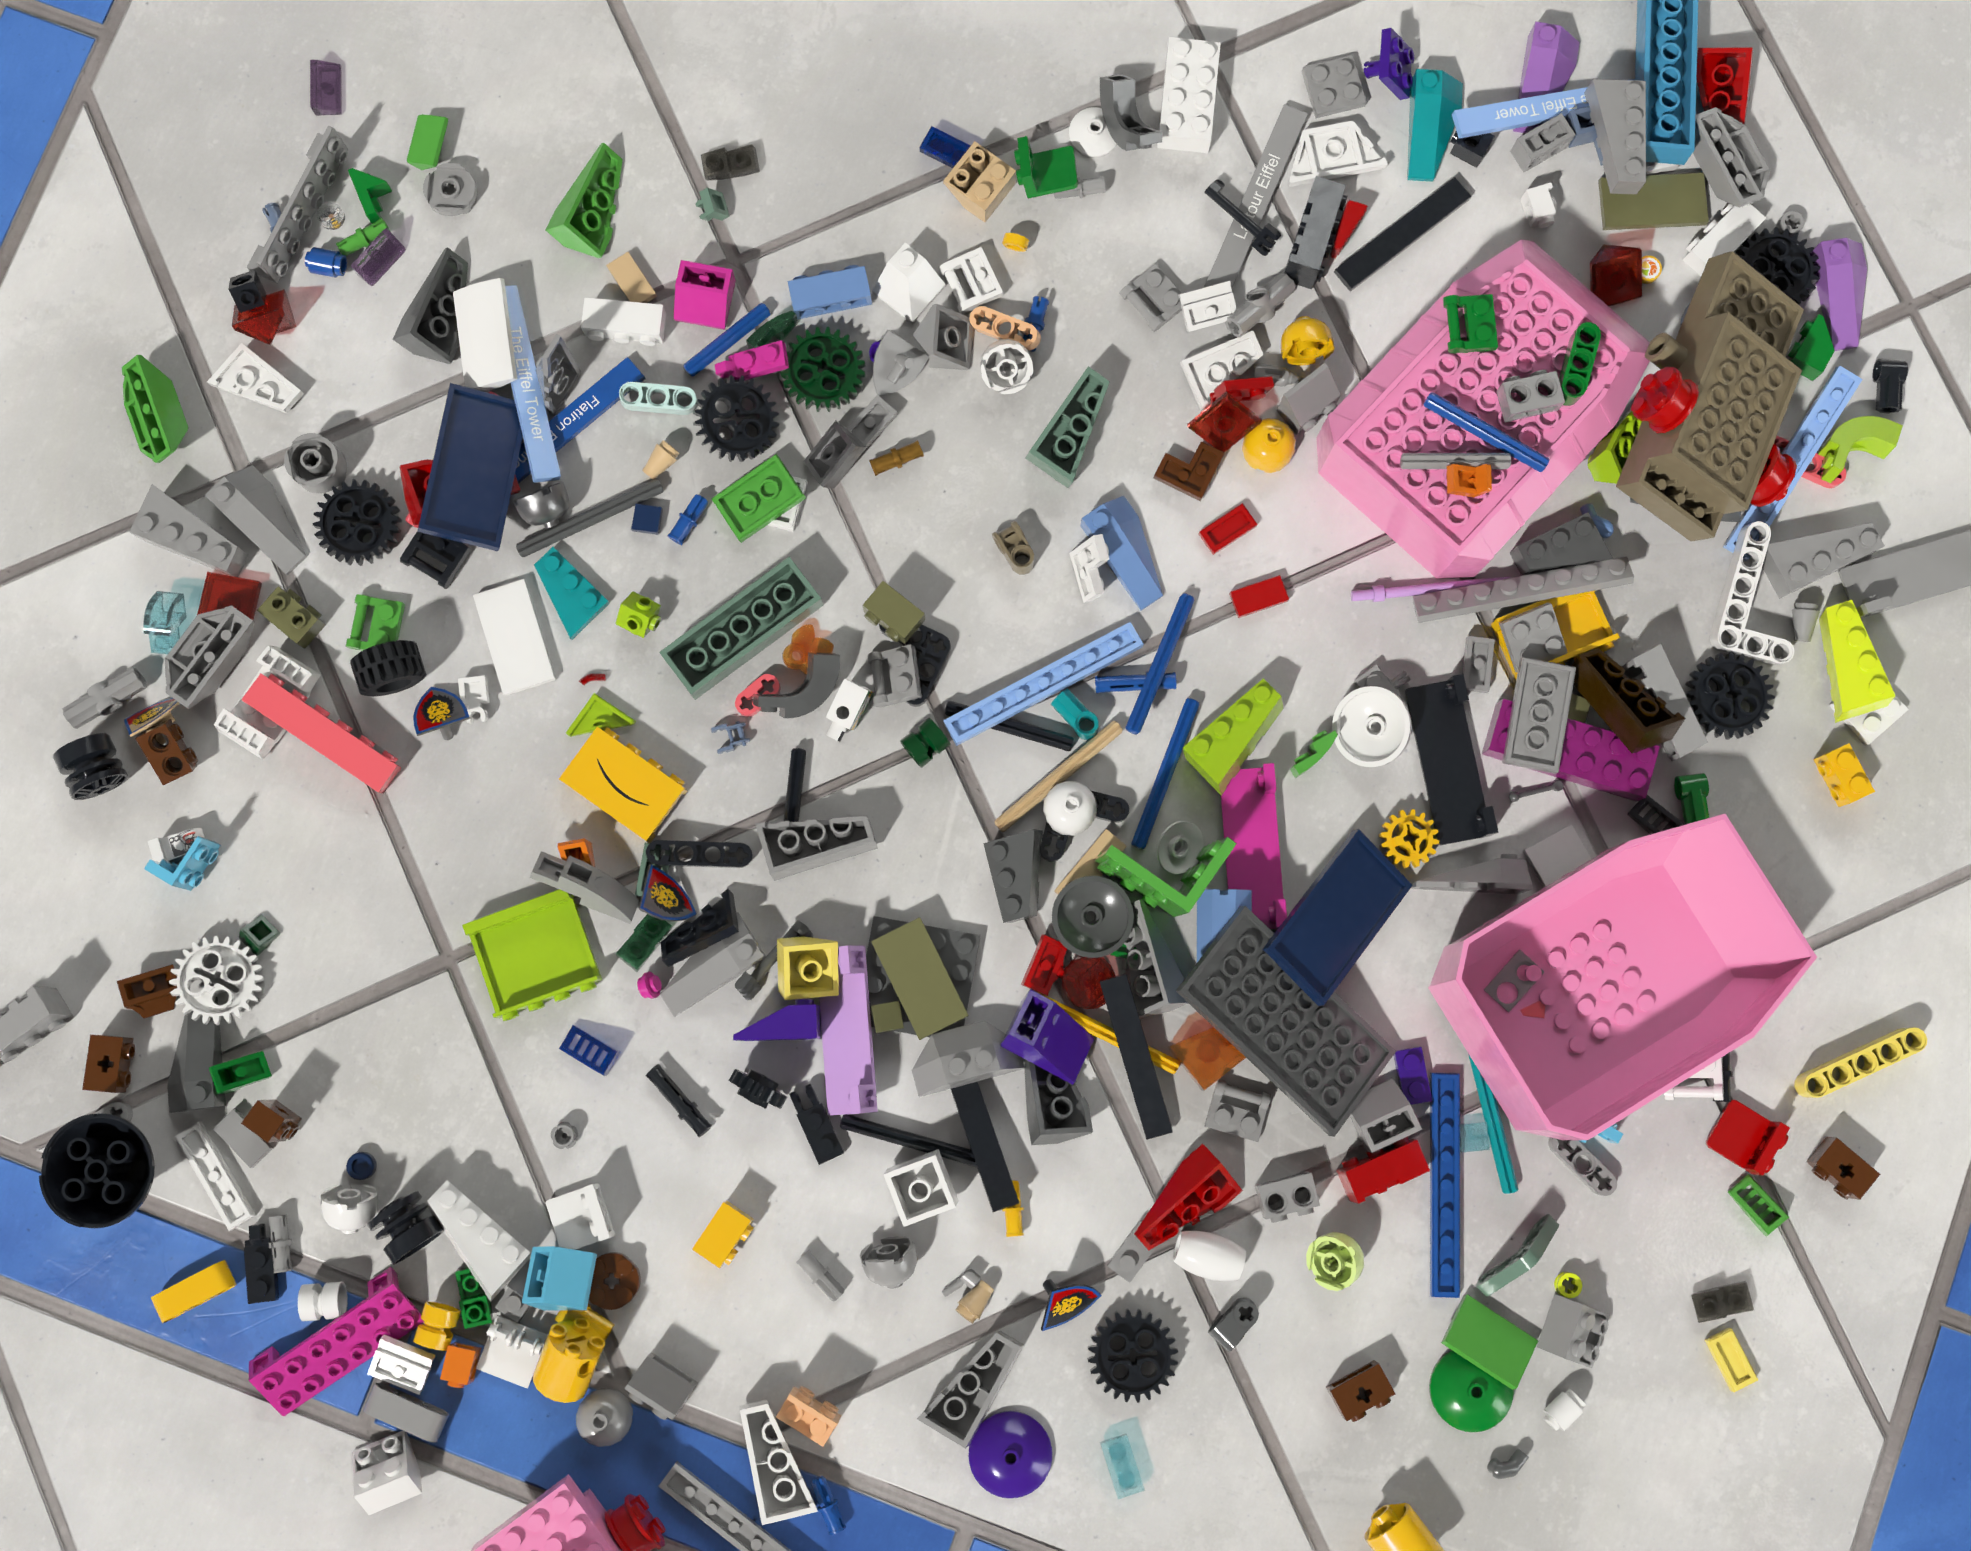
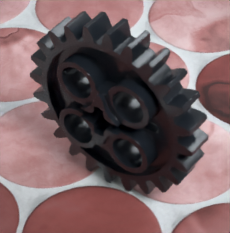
M1777 227L1771 233H1769L1767 228L1760 235L1755 232L1750 239L1747 238L1744 241L1743 246L1736 253L1751 267H1758L1761 270V275L1772 284L1779 286L1783 293L1800 305L1801 301L1804 302L1810 296L1809 293L1811 294L1816 289L1813 284L1820 278L1814 275L1820 270V267L1813 265L1819 258L1817 256H1810L1814 247L1806 249L1804 245L1807 239L1801 242L1797 241L1799 233H1795L1790 237L1788 229H1785L1782 234H1779ZM1771 249L1776 250L1779 253V256L1773 254ZM1790 266L1796 268L1798 274L1794 273Z
M730 375L727 383L721 377L718 379V387L712 382L708 385L711 393L706 390L701 392L705 400L698 399L696 401V404L701 407V409L693 411L694 415L700 417V419L693 422V425L701 426V430L696 433V436L704 435L705 439L701 443L702 446L710 443L712 446L709 453L714 452L716 449L719 450V459L728 454L729 462H732L737 455L739 461L743 462L745 454H747L752 460L755 458L754 450L761 455L764 453L762 445L766 447L772 445L768 437L775 438L777 436L771 430L779 426V423L773 421V418L777 417L779 412L771 410L777 403L767 401L771 395L770 392L761 393L763 384L757 388L753 387V378L746 384L744 383L743 375L739 377L737 382H735L733 375ZM743 398H748L752 401L753 409L751 411L742 407L741 400ZM716 401L725 402L727 413L717 411L715 407ZM735 413L737 417L759 415V419H743L738 425L735 420L721 423L713 422V419L716 418L729 419ZM747 424L755 426L757 430L756 437L747 435L745 431ZM720 427H726L730 430L731 438L729 440H725L720 436Z
M353 479L351 487L343 481L342 490L339 491L333 486L334 494L332 496L324 493L327 502L317 503L322 508V512H314L313 515L319 518L320 521L313 523V526L316 529H320L314 535L318 539H323L319 545L323 549L327 548L326 553L328 555H335V559L339 562L345 558V562L348 565H352L355 559L356 563L362 566L364 558L372 564L374 555L381 559L383 558L381 552L383 549L389 552L392 551L388 543L398 542L393 537V533H401V530L395 524L401 523L402 519L399 516H395V514L400 512V509L397 506H392L396 500L392 496L388 497L389 493L385 489L380 490V486L376 483L370 487V483L367 480H363L360 486ZM347 503H352L351 510L343 512V507ZM374 507H378V513L373 517H368L369 511ZM336 517H341V518H344V519H346V520H344V521H343V520H336V521H335V518H336ZM360 519H361L364 523L369 524V525H371V524H372V525H379V524H380V527H379V528H373V527H371V526H369V525H365V524H363V523H356V525L354 526V525H353L351 522H349V521L359 522ZM346 528V534L341 538H337L338 531ZM373 533L372 539L369 542L363 543L364 535Z
M1733 652L1726 654L1725 658L1722 653L1715 655V660L1711 656L1705 659L1706 664L1701 662L1696 666L1698 671H1693L1689 674L1694 680L1685 683L1687 687L1692 689L1686 692L1685 695L1691 698L1689 704L1693 707L1695 716H1698L1699 724L1704 723L1706 725V733L1714 729L1715 738L1720 737L1723 732L1726 740L1731 739L1733 735L1737 739L1742 738L1744 733L1748 736L1754 733L1753 728L1759 729L1763 726L1760 721H1766L1770 718L1764 711H1770L1774 708L1767 703V701L1775 698L1774 695L1767 693L1774 686L1766 685L1764 682L1770 677L1769 675L1761 676L1759 674L1763 666L1752 667L1754 664L1753 658L1745 663L1744 654L1734 659ZM1735 674L1742 678L1743 686H1739L1735 682ZM1709 680L1716 683L1717 692L1709 688ZM1726 693L1729 695L1732 694L1733 699L1730 697L1727 698ZM1742 700L1749 704V712L1743 710L1741 706ZM1716 706H1720L1723 709V718L1716 714Z
M1126 1309L1125 1317H1121L1115 1311L1116 1320L1112 1321L1106 1316L1107 1326L1105 1328L1101 1325L1096 1326L1101 1334L1099 1336L1091 1335V1339L1096 1342V1345L1088 1346V1350L1095 1353V1355L1087 1358L1090 1363H1096V1366L1091 1368L1090 1372L1091 1374H1100L1095 1381L1097 1384L1106 1383L1103 1389L1105 1393L1114 1389V1399H1117L1123 1393L1125 1402H1128L1130 1396L1134 1395L1137 1403H1139L1141 1394H1145L1146 1398L1151 1400L1150 1391L1154 1390L1156 1393L1161 1394L1158 1385L1161 1383L1169 1386L1165 1378L1166 1375L1175 1376V1373L1170 1369V1365H1178V1361L1171 1358V1355L1178 1353V1349L1172 1348L1169 1345L1176 1340L1174 1337L1166 1338L1170 1329L1168 1326L1162 1329L1159 1328L1162 1323L1160 1318L1151 1322V1312L1143 1318L1140 1309H1137L1135 1316H1132L1130 1310ZM1144 1332L1152 1335V1342L1146 1347L1140 1346L1137 1342L1139 1335ZM1116 1335H1120L1125 1339L1124 1346L1118 1350L1110 1347V1340ZM1132 1348L1135 1349L1136 1353L1157 1351L1155 1356H1136L1135 1362H1131L1128 1357L1115 1360L1108 1359L1109 1355H1128ZM1146 1361H1152L1156 1365L1155 1371L1151 1375L1141 1373V1366ZM1118 1364H1124L1128 1367V1373L1123 1378H1117L1113 1375V1369Z

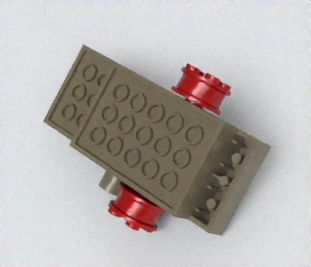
M1733 251L1708 259L1676 340L1667 333H1661L1649 343L1644 356L1661 370L1654 374H1648L1643 378L1640 385L1641 388L1634 398L1631 411L1642 423L1616 484L1619 490L1691 542L1714 538L1723 514L1748 510L1750 503L1753 506L1763 507L1775 500L1783 499L1788 492L1797 469L1795 460L1788 454H1780V449L1774 444V441L1802 372L1800 368L1786 358V354L1804 309Z

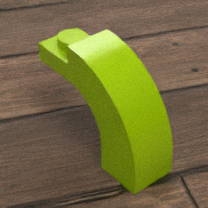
M1862 416L1846 421L1835 430L1819 450L1818 455L1825 457L1821 465L1824 468L1821 479L1832 483L1843 471L1850 451H1864L1885 459L1897 446L1903 425L1876 416Z

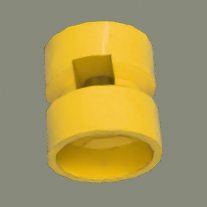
M431 1301L425 1302L421 1314V1319L424 1322L418 1325L413 1342L430 1349L447 1351L448 1345L451 1344L453 1333L450 1330L456 1327L461 1311L446 1304Z

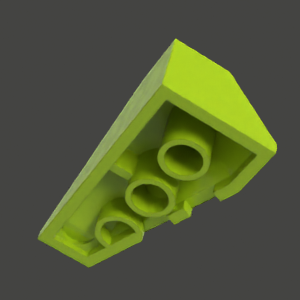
M1631 409L1597 444L1593 454L1589 456L1588 469L1594 481L1617 484L1642 423L1633 415Z

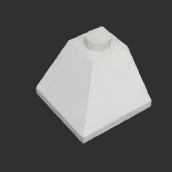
M904 243L888 261L872 292L913 324L946 287V284L923 256L907 243Z

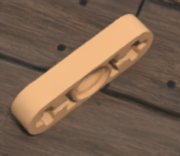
M979 306L970 314L969 320L971 325L978 332L995 339L1018 341L1027 350L1035 349L1041 341L1039 331L1032 324L993 309ZM986 316L988 320L993 322L992 326L986 322H981L980 324L978 318ZM1004 322H1010L1011 330L1005 335L999 334L1000 325ZM1018 330L1025 335L1030 333L1033 338L1025 341L1020 335H1017Z

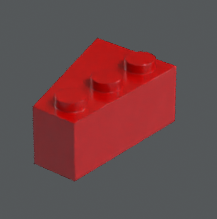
M1407 1136L1392 1143L1393 1147L1386 1150L1381 1148L1373 1153L1367 1152L1368 1157L1359 1161L1357 1157L1343 1161L1341 1163L1343 1167L1336 1171L1348 1200L1357 1204L1366 1201L1365 1197L1375 1193L1381 1194L1386 1192L1387 1188L1403 1184L1429 1172L1430 1169L1418 1140H1409Z

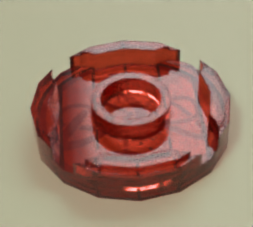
M1079 956L1073 959L1065 968L1062 976V989L1066 998L1073 1005L1083 1009H1097L1106 1004L1100 980L1116 975L1112 966L1104 958Z

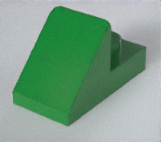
M354 168L349 169V175L367 218L371 223L378 221L381 218L380 212L383 211L378 197L391 193V187L383 179Z
M263 1051L209 1067L217 1094L236 1092L244 1086L272 1077Z

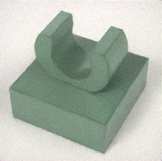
M705 188L699 192L701 199L696 202V207L705 209V212L699 216L700 219L710 221L715 218L723 221L730 216L722 192L710 188Z

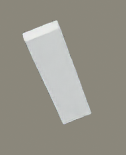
M202 1121L195 1123L174 1136L229 1231L236 1229L256 1216Z

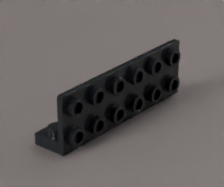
M1464 674L1454 675L1449 680L1407 688L1405 695L1409 706L1408 709L1434 828L1439 831L1436 834L1437 840H1439L1438 845L1484 838L1499 833L1493 806L1486 807L1473 751L1464 710V704L1469 701Z

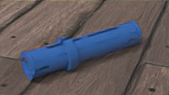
M1146 671V674L1095 676L1096 693L1140 691L1149 671ZM1176 672L1165 673L1158 690L1176 689Z

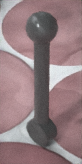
M1557 780L1552 785L1520 793L1513 791L1510 793L1509 799L1516 802L1522 797L1550 790L1560 791L1563 789L1564 784L1562 781Z

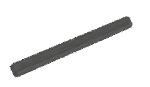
M658 479L651 480L517 543L516 549L521 557L531 555L635 506V504H640L663 493V487Z

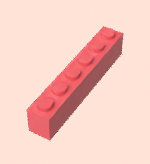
M260 673L241 699L242 701L381 794L384 793L402 768L396 764L398 758L386 750L381 754L373 749L375 745L373 741L364 735L357 738L351 734L352 727L340 719L337 723L329 719L330 712L318 704L314 708L305 702L308 699L305 695L296 689L289 692L282 687L285 682L272 673L269 677Z

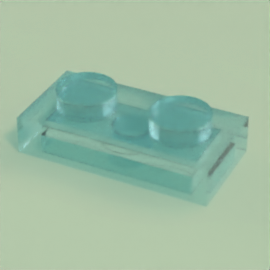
M1127 1434L1100 1442L1117 1498L1121 1499L1145 1491Z

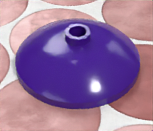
M1003 1411L993 1414L981 1423L969 1445V1464L975 1479L986 1491L1002 1498H1019L1032 1493L1045 1481L1052 1464V1446L1047 1432L1033 1417L1022 1412ZM1008 1453L1015 1454L1016 1460L1009 1463L1006 1461L1005 1457Z

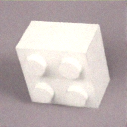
M939 1149L887 1168L884 1173L903 1227L956 1208L958 1198Z

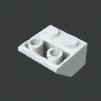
M400 1431L352 1451L354 1498L368 1515L422 1494L421 1472L407 1432Z

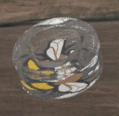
M326 202L318 208L317 219L325 229L336 230L343 225L345 214L338 204Z

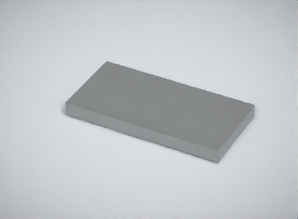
M1527 657L1520 658L1503 764L1553 774L1559 772L1576 667Z

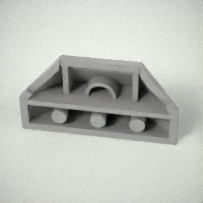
M1715 107L1695 115V150L1693 154L1716 197L1740 208L1764 197L1770 169L1746 125L1729 115L1721 113L1722 111Z
M233 606L198 614L165 657L166 694L190 709L216 692L248 649L255 621Z
M984 1020L931 1034L912 1069V1074L918 1096L922 1097L1025 1069L1023 1059L1001 1047L1000 1045L1005 1033Z

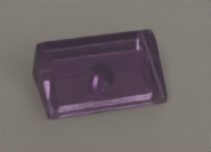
M310 60V107L316 116L342 115L340 64Z
M386 228L351 264V267L367 284L374 286L403 255L406 249Z

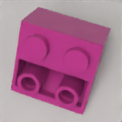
M681 260L675 284L674 321L725 330L736 283L733 270Z

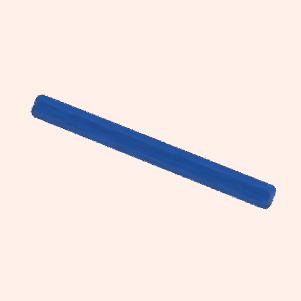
M1183 593L1179 597L1125 727L1126 731L1134 735L1141 732L1195 601L1194 597L1187 593Z
M1187 698L1185 700L1131 844L1138 849H1144L1147 845L1198 710L1199 702L1194 699Z

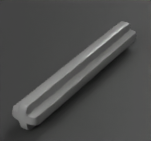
M1403 453L1400 457V466L1402 469H1447V466L1452 464L1471 467L1490 464L1491 469H1508L1511 466V455L1509 453Z

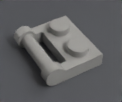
M1156 264L1152 265L1120 291V295L1124 299H1128L1149 322L1148 326L1153 332L1160 329L1182 311L1178 296L1181 292ZM1140 289L1162 314L1156 316L1136 291Z
M912 644L882 652H871L867 655L868 663L872 666L875 690L873 703L875 707H885L922 697L916 650ZM888 662L892 693L887 695L882 663Z
M1218 1079L1204 1126L1259 1142L1271 1094L1265 1092L1259 1094L1228 1085L1225 1080ZM1227 1095L1257 1104V1112L1221 1103L1222 1096Z

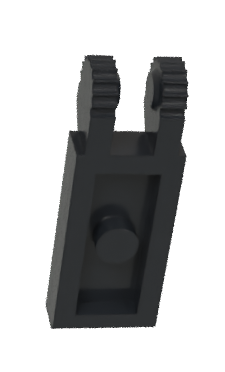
M809 1084L805 1086V1091L813 1107L804 1111L801 1099L796 1091L789 1093L798 1113L796 1114L820 1165L844 1154V1150L823 1104L819 1102L812 1085Z

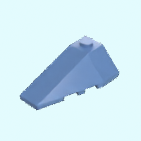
M1124 496L1103 503L1082 517L1080 526L1088 538L1093 535L1103 534L1104 541L1109 549L1108 555L1110 560L1106 563L1140 611L1163 597L1139 516Z

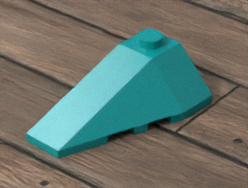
M1416 69L1413 76V86L1410 88L1407 180L1433 182L1455 127L1452 113L1455 110L1462 109L1463 83L1443 70Z

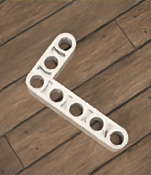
M1757 521L1742 527L1738 534L1711 630L1710 642L1715 649L1720 651L1733 652L1735 655L1744 654L1746 658H1753L1768 664H1782L1789 662L1794 656V647L1791 642L1745 629L1771 538L1770 527L1762 521ZM1752 528L1757 529L1759 532L1758 541H1754L1750 536ZM1744 554H1748L1752 558L1750 567L1743 563ZM1738 579L1742 580L1745 584L1743 593L1736 590L1735 586ZM1731 605L1735 606L1738 611L1735 619L1731 618L1728 613ZM1724 631L1728 632L1731 637L1728 645L1724 644L1721 640V634ZM1750 638L1754 639L1757 644L1753 652L1747 647V642ZM1776 645L1780 646L1783 651L1779 659L1773 653Z

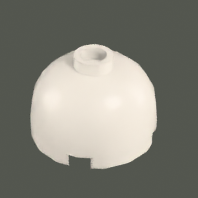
M1002 339L990 344L983 352L980 362L981 375L985 384L990 389L992 388L1001 394H1012L1024 389L1033 374V361L1026 347L1018 341Z
M1065 781L1049 790L1044 799L1043 813L1047 823L1054 831L1062 835L1073 836L1084 832L1092 825L1097 813V803L1094 794L1087 786L1079 782Z
M351 1183L352 1189L342 1190V1185H336L322 1192L320 1206L322 1216L327 1224L334 1229L342 1230L345 1234L356 1233L360 1228L365 1227L375 1217L377 1212L378 1195L375 1187L368 1184Z

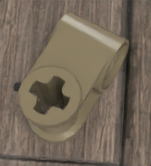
M1013 521L1011 526L999 533H992L995 544L1015 573L1025 575L1032 571L1034 567V553L1016 521ZM1020 555H1025L1030 560L1026 564H1019L1015 559Z

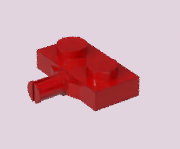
M1042 934L1021 985L1048 996L1052 984L1058 977L1063 979L1066 970L1063 967V961L1067 948L1060 941ZM1066 975V979H1065L1066 981H1067V980H1070V981H1072V982L1075 981L1074 978H1071V977H1069V976Z

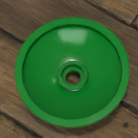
M1452 1350L1438 1360L1430 1376L1429 1393L1433 1407L1446 1423L1458 1430L1482 1432L1491 1429L1504 1419L1512 1405L1514 1390ZM1479 1387L1480 1394L1476 1397L1472 1396V1389Z

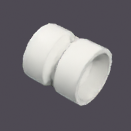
M329 1282L323 1287L318 1283L304 1284L300 1287L298 1313L302 1321H317L321 1319V1316H324L327 1320L336 1319L347 1312L348 1296L344 1282Z

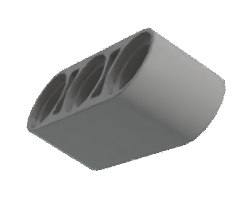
M383 1383L374 1384L363 1409L366 1414L430 1442L438 1441L449 1416V1413L445 1410Z

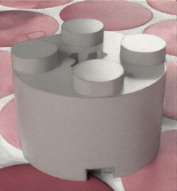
M316 433L303 434L292 442L293 444L285 453L284 464L288 474L299 485L312 493H326L332 491L333 486L338 487L342 485V482L345 481L347 463L345 456L336 445L326 437Z

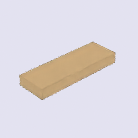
M1106 829L1054 892L1059 894L1068 883L1080 877H1102L1103 873L1097 869L1099 864L1095 862L1100 852L1104 853L1111 845L1123 852L1127 846Z

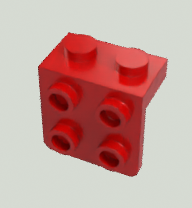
M1731 1100L1725 1106L1709 1134L1706 1146L1750 1174L1763 1176L1774 1166V1156L1778 1149H1782L1789 1138L1787 1133L1790 1127L1782 1122L1770 1121L1739 1101Z

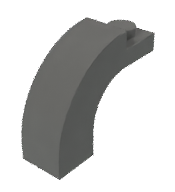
M1123 74L1100 77L1102 113L1108 131L1116 144L1123 150L1129 151L1148 149L1152 147V144L1162 143V131L1145 125L1138 114L1135 101V79Z
M808 652L807 674L799 688L788 694H754L753 705L761 707V712H777V708H780L779 716L783 718L800 717L814 711L826 701L836 685L840 668V655L835 653Z

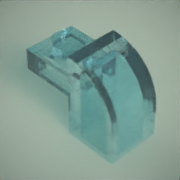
M157 591L149 600L144 614L143 631L144 634H149L151 653L168 654L180 639L179 626L187 617L184 593Z

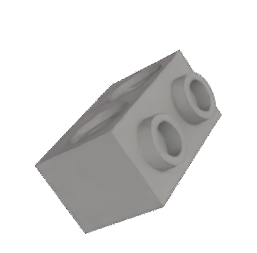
M1561 113L1517 138L1510 152L1523 172H1526L1568 148L1576 134Z
M1540 370L1530 374V377L1520 379V376H1512L1505 379L1496 391L1504 422L1558 411L1565 403L1557 371L1547 373L1546 370ZM1538 387H1544L1549 395L1544 396L1540 394ZM1511 393L1519 394L1522 401L1517 402L1513 400Z
M1518 950L1484 989L1507 1012H1510L1535 984L1533 981H1522L1517 976L1519 966L1536 965L1521 950ZM1510 982L1517 988L1518 996L1513 1003L1505 1004L1498 999L1497 988L1501 983Z
M1304 1172L1255 1185L1262 1216L1265 1219H1271V1223L1288 1219L1287 1214L1297 1212L1298 1216L1313 1213V1207L1320 1206L1311 1172ZM1299 1187H1305L1308 1192V1197L1304 1202H1297L1295 1199V1191ZM1272 1194H1278L1281 1197V1205L1277 1209H1271L1268 1206V1198Z

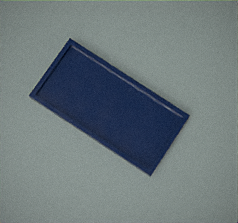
M450 383L417 532L499 551L523 437L515 400Z
M1360 829L1353 830L1273 934L1263 950L1318 1006H1323L1413 885Z

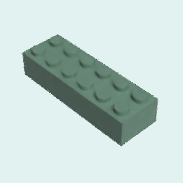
M788 557L659 653L696 700L824 604L822 598L793 560Z

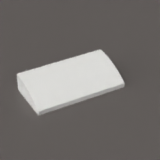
M491 279L454 291L453 297L465 387L488 393L517 380L504 279Z

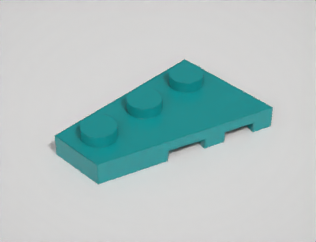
M554 547L534 564L571 640L610 604Z

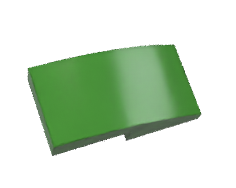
M1324 730L1312 737L1314 742L1308 746L1312 756L1308 752L1294 760L1296 765L1290 769L1295 778L1309 770L1325 755L1338 735L1335 730L1329 734Z

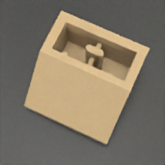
M974 141L943 180V183L966 210L983 222H986L1016 184V170Z

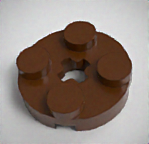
M618 1252L605 1253L596 1258L589 1295L590 1303L602 1309L615 1310L622 1308L632 1301L639 1291L641 1276L636 1264L629 1257ZM609 1273H614V1277L619 1278L620 1281L619 1284L614 1285V1289H610L609 1284H605V1279L609 1278Z

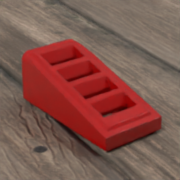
M1352 200L1347 201L1330 253L1331 258L1336 259L1363 219L1367 211V205Z

